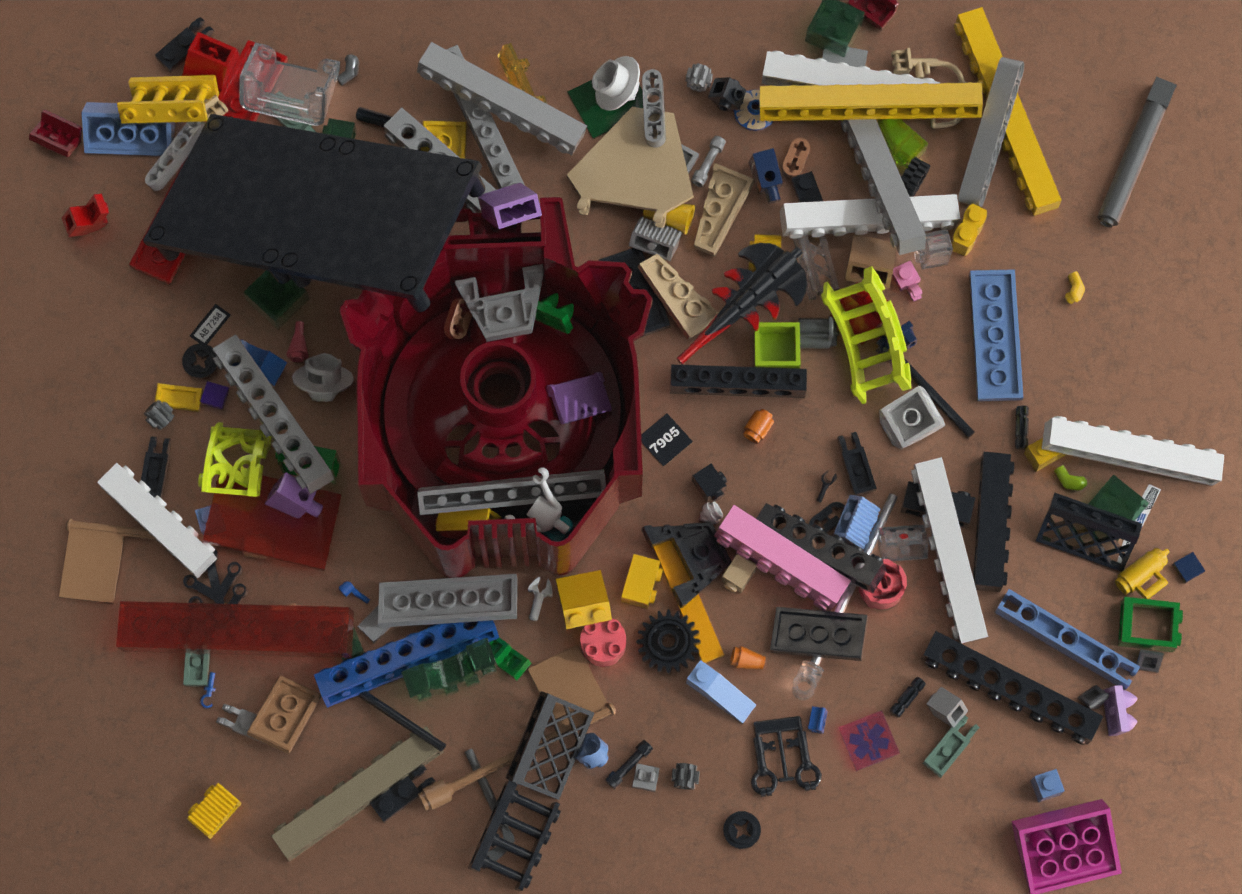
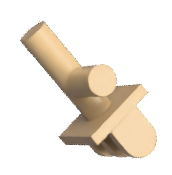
M910 48L891 52V57L894 58L892 65L895 66L893 73L898 75L909 74L912 68L915 67L916 78L923 79L925 78L924 63L938 61L937 58H911Z
M214 95L209 100H204L208 118L210 114L223 116L229 111L217 95Z

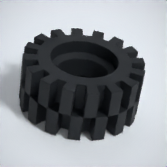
M917 157L911 160L901 176L909 197L915 196L930 168L928 163Z

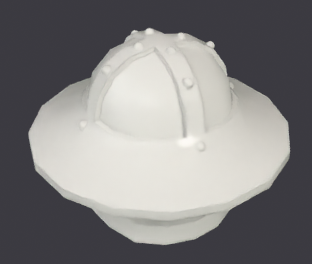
M623 56L615 60L610 59L601 65L593 75L592 85L596 91V101L602 109L608 111L615 110L626 102L635 100L640 84L639 64L633 57Z
M326 353L308 358L305 361V366L297 369L292 376L294 385L306 391L312 401L315 400L317 402L332 401L338 392L345 391L351 387L354 378L351 372L341 367L342 362L340 359Z

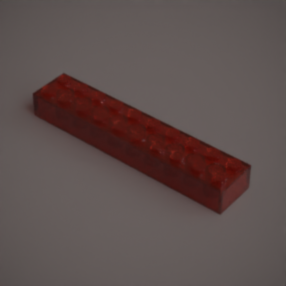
M120 601L116 647L123 652L351 658L354 611L350 607Z

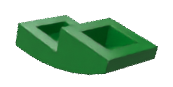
M500 637L485 643L479 650L482 655L516 681L531 665L529 659L514 650L510 644Z

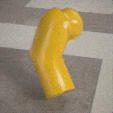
M1078 271L1068 275L1072 288L1070 292L1065 294V299L1069 304L1079 302L1085 291Z

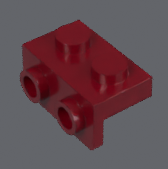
M849 0L847 3V7L881 31L897 13L899 6L897 0Z
M44 109L41 112V121L29 133V140L68 158L81 143L82 127Z

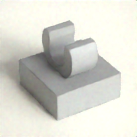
M637 764L632 788L655 792L660 768Z

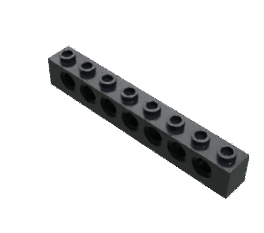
M937 631L932 636L921 658L929 668L934 670L939 668L945 671L947 677L966 682V686L972 690L979 691L980 689L988 693L987 696L994 701H1004L1009 704L1008 707L1013 711L1019 713L1023 711L1029 714L1031 720L1037 723H1042L1043 721L1050 725L1051 730L1059 734L1064 732L1072 736L1071 739L1081 745H1084V743L1089 744L1092 741L1104 717ZM942 654H952L954 661L951 663L945 662ZM963 664H972L975 672H965ZM984 675H993L995 677V683H987L984 679ZM1005 685H1013L1016 688V694H1008L1005 690ZM1033 695L1037 699V705L1028 704L1026 696ZM1047 707H1056L1058 716H1051L1047 711ZM1071 716L1076 717L1079 721V726H1071L1068 718Z

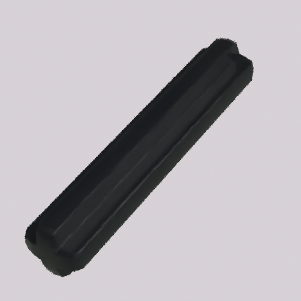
M359 107L356 112L357 120L384 127L393 117L363 107Z

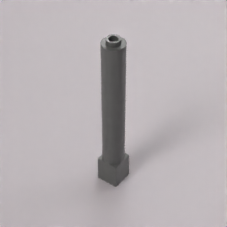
M1156 76L1097 218L1103 226L1112 227L1118 225L1177 84Z

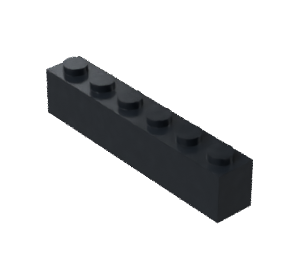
M983 452L981 456L973 571L976 590L1000 592L1003 586L1007 585L1008 573L1004 572V563H1008L1009 550L1005 549V544L1010 539V528L1007 527V519L1011 518L1012 506L1008 505V497H1012L1013 484L1009 483L1010 475L1014 473V462L1011 461V454Z

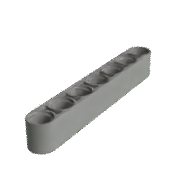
M1001 57L960 188L958 199L961 203L975 204L979 207H982L1023 76V61Z

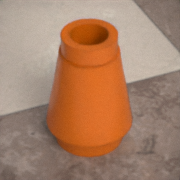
M743 646L739 648L734 647L731 653L730 665H734L735 668L762 670L766 657Z

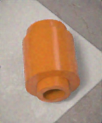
M764 409L760 411L755 410L744 427L743 436L755 444H758L760 440L762 441L774 423L772 414Z

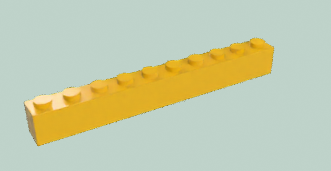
M983 7L958 14L954 29L957 36H961L963 52L970 58V69L973 74H976L978 78L977 83H982V93L985 95L986 105L999 60L1003 56ZM1017 92L1002 142V148L1008 152L1010 157L1009 165L1012 171H1016L1018 176V187L1025 193L1026 207L1032 211L1033 216L1059 208L1062 200Z
M982 83L760 86V121L982 118Z

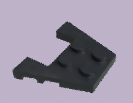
M688 523L679 526L666 524L657 527L646 525L641 529L650 548L669 540L672 541L691 579L688 582L675 586L671 590L680 609L686 606L732 563L725 547L717 542L718 538L714 536L717 531L712 523Z

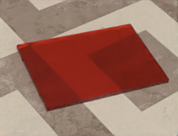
M219 475L218 480L216 481V487L225 488L228 483L229 476L227 475L226 480L222 484H219ZM262 475L260 496L257 497L214 493L202 542L322 571L325 570L335 521L339 512L341 494L321 489L316 490L313 500L323 505L318 517L306 512L300 518H295L265 504L273 485L279 480L276 478ZM234 482L232 489L248 490V488L241 486L237 482Z

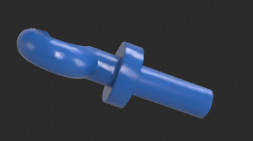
M210 672L208 685L204 687V690H207L206 694L200 699V703L204 708L213 706V704L206 706L203 703V699L211 697L212 691L215 692L216 688H213L215 673Z

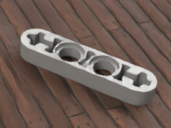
M650 69L642 77L644 131L647 144L657 148L666 141L664 88L661 73L658 70ZM651 78H655V80H654V86H655V88H652V87H651V84H650ZM650 96H659L658 101L654 103L648 102ZM652 114L660 115L657 121L649 120ZM653 129H657V139H653Z

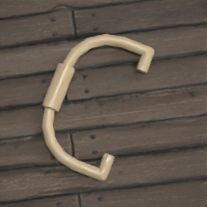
M929 61L924 63L925 75L930 74V67L942 66L955 72L959 79L958 83H967L958 67L950 62ZM930 118L931 128L951 127L958 124L963 118H955L953 121L936 123L935 118Z

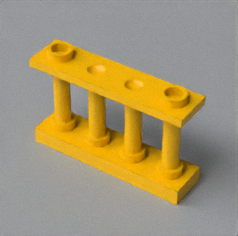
M216 76L131 77L128 83L132 100L131 102H118L117 107L121 123L204 122L208 120L204 100L210 99L214 95L219 96Z

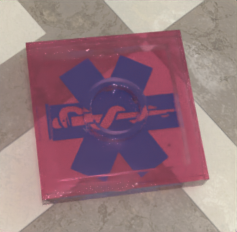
M882 710L838 728L856 772L900 754Z

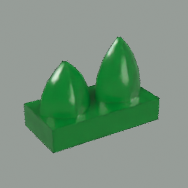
M558 293L551 294L538 301L535 315L536 321L566 334L573 329L570 321L574 313L572 303L556 309L559 299Z

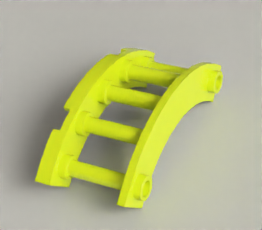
M872 266L864 269V279H862V282L834 291L827 281L824 282L823 293L821 294L824 305L828 306L839 327L846 347L852 376L851 392L862 404L866 403V391L894 382L900 386L902 391L911 389L909 363L905 364L903 355L907 348L902 329L891 300L886 301L882 290H885V287ZM864 290L869 293L873 300L872 303L846 312L839 301L841 298ZM874 311L879 313L883 323L881 327L854 335L849 322L850 319ZM883 335L887 337L890 347L887 352L861 360L857 344ZM892 360L893 371H891V374L865 382L864 368Z

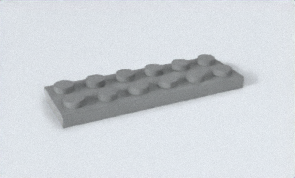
M505 574L379 583V628L517 619V575Z

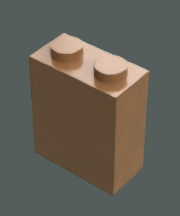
M854 234L845 280L862 282V279H864V269L872 266L884 287L889 289L894 269L896 247H892L890 241Z

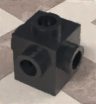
M731 77L715 78L708 98L717 104V107L722 111L739 110L747 90L740 85L739 81Z

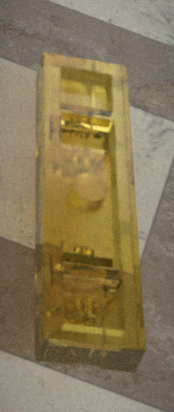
M511 43L503 45L497 56L509 83L535 97L525 75L530 66L528 59H518ZM544 95L535 97L547 104Z

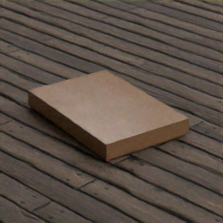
M279 675L248 729L247 735L290 754L317 706L321 694Z

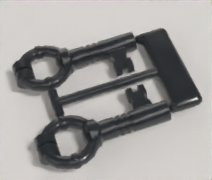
M800 716L754 722L755 738H753L758 769L752 776L751 786L761 797H766V795L772 796V793L778 786V781H794V777H788L781 734V732L799 731L797 732V738L794 740L786 739V743H789L787 749L795 746L799 747L801 764L795 773L796 783L805 791H810V789L816 790V787L821 783L822 773L810 760L806 731H803ZM777 733L784 778H779L778 780L776 775L767 768L765 751H774L776 746H772L775 745V741L763 742L762 737H759L762 734ZM813 770L816 780L810 781V784L809 781L803 782L801 780L802 771ZM768 775L772 779L771 787H766V789L765 787L759 788L757 786L758 777Z

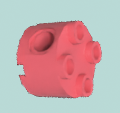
M883 559L887 571L873 594L859 587V593L863 601L870 608L889 609L901 601L907 586L906 574L900 565L893 563L889 559Z
M612 618L609 621L585 625L580 637L583 656L595 666L607 667L617 663L624 655L626 649V634L621 623Z

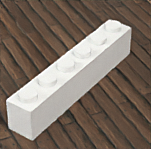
M116 463L97 483L198 578L217 559L213 554L215 549L206 540L202 543L197 538L199 534L190 525L186 528L181 523L183 519L174 510L170 513L165 508L167 504L158 495L154 498L149 493L151 489L142 480L138 483L133 478L135 474L126 465L122 468Z

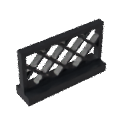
M1054 492L1036 541L1122 572L1135 544H1137L1142 523ZM1051 515L1061 517L1064 521L1055 523ZM1078 523L1086 528L1076 531L1073 524ZM1068 526L1071 533L1062 535L1058 528ZM1053 530L1057 537L1049 538L1043 536V534ZM1095 531L1106 533L1108 536L1098 539ZM1089 533L1093 541L1084 543L1080 536ZM1075 538L1079 545H1068L1066 540ZM1116 539H1122L1130 543L1120 546ZM1111 541L1115 548L1106 551L1102 544ZM1097 546L1100 553H1091L1087 548ZM1119 553L1122 561L1121 563L1113 561L1109 556Z
M541 691L506 779L559 800L594 712ZM557 702L563 705L566 714L555 719L552 711ZM579 712L586 714L583 724L575 727L572 715ZM568 718L572 729L561 734L557 722ZM553 725L557 736L546 741L544 736L545 728ZM574 733L576 742L574 746L567 749L563 737ZM559 740L563 751L552 756L548 744ZM545 747L548 758L537 762L535 758L536 750ZM565 755L567 760L565 768L557 770L554 759ZM550 762L554 773L543 777L539 766ZM535 768L539 780L532 783L524 781L527 772ZM556 777L558 781L555 793L548 791L545 781Z

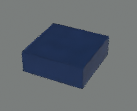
M1194 552L1172 564L1184 583L1205 572Z

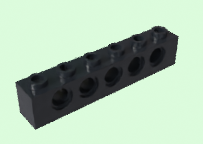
M671 364L670 394L805 398L807 391V369Z
M766 503L756 518L850 579L851 583L872 594L887 571L883 559L875 554L870 556L864 553L861 547L855 544L850 546L844 543V540L836 534L828 535L820 526L816 524L811 526L805 523L802 517L796 514L791 516L776 504L771 506ZM786 524L783 529H777L778 525ZM801 533L806 534L802 539H796L797 535ZM825 543L823 548L815 549L818 544ZM837 554H845L841 559H835ZM858 563H864L861 569H854Z

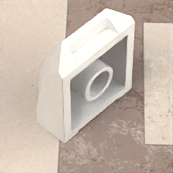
M917 386L879 410L880 424L892 445L900 449L929 436L945 426L944 420L929 394L921 386Z

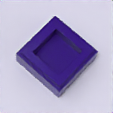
M207 381L200 403L223 410L230 390L229 387Z

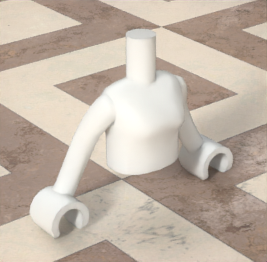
M539 468L538 471L543 475V479L534 475L533 481L540 484L546 499L539 496L528 511L527 516L536 519L537 532H546L555 527L565 535L570 527L560 520L562 506L553 496L546 483L549 472L546 468ZM512 515L505 516L506 519H515Z

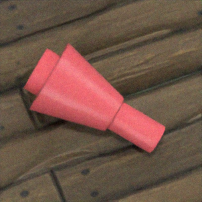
M301 321L295 322V333L286 354L291 361L296 363L303 362L309 357L303 335L304 322Z

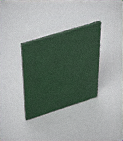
M592 80L567 91L593 139L607 133L631 107L643 108V90L640 85L635 100H630L618 109L611 111L604 110L598 105Z

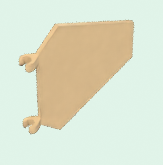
M631 107L567 174V177L581 196L577 205L579 214L588 215L591 201L656 211L653 218L655 227L663 228L668 212L694 198L674 113L665 112L666 141L662 146L655 148L649 146L646 141L644 109ZM652 114L649 120L657 121L660 115ZM653 129V139H657V129Z

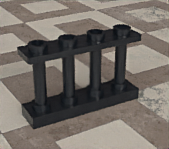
M508 780L502 788L468 869L479 872L481 868L485 869L486 867L518 882L515 890L523 891L531 883L533 877L530 875L533 866L537 867L542 857V854L539 853L543 844L546 845L551 836L550 826L552 822H557L561 810L558 809L560 803L553 802L550 808L518 794V791L515 790L518 784ZM515 802L545 816L546 818L541 829L509 816V813L506 812L509 803L513 804ZM506 824L537 838L532 850L529 851L500 838L499 834H497L499 826ZM490 846L493 848L497 846L526 859L527 862L522 873L491 860L490 856L487 855Z

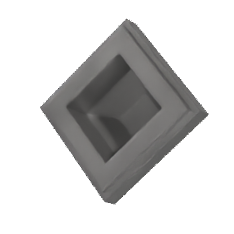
M1140 649L1136 663L1140 666L1139 670L1159 673L1164 653Z
M1095 685L1080 695L1078 699L1090 709H1099L1108 699L1109 695Z

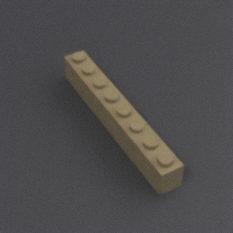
M427 726L423 728L424 730L432 734ZM411 732L409 739L404 742L402 740L396 742L390 748L392 751L385 756L380 754L371 761L372 765L365 770L362 767L352 774L353 778L346 783L344 781L338 783L332 789L334 792L327 797L322 795L313 802L314 806L307 811L302 809L293 816V821L288 824L284 822L274 829L275 833L271 836L290 862L368 807L373 800L385 793L397 782L409 776L419 767L427 765L444 753V751L440 752Z

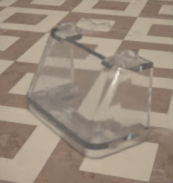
M255 42L240 73V104L244 109L251 112L314 126L322 125L327 116L339 75L340 61L323 59L319 62L317 70L276 61V52L272 47Z

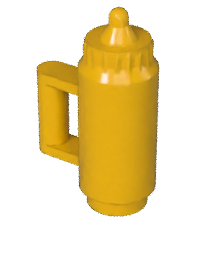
M1154 548L1118 574L1115 584L1119 590L1125 595L1129 592L1137 591L1144 599H1150L1168 585V581L1159 572L1168 562L1166 556L1169 553V549L1161 551L1158 548ZM1155 576L1158 581L1144 591L1141 586Z

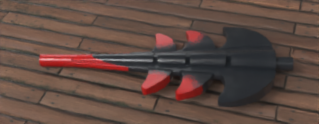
M757 243L742 249L738 253L739 257L750 261L756 270L752 272L748 269L736 268L724 272V276L738 284L740 289L738 291L728 287L712 289V294L721 298L726 305L676 360L683 365L700 348L740 318L746 320L754 331H758L759 315L755 308L757 306L765 308L771 314L772 319L776 320L780 309L778 295L776 294L778 290L789 295L794 301V305L798 306L804 299L807 291L806 273L796 260L802 254L801 249L795 247L791 252H788L771 243Z

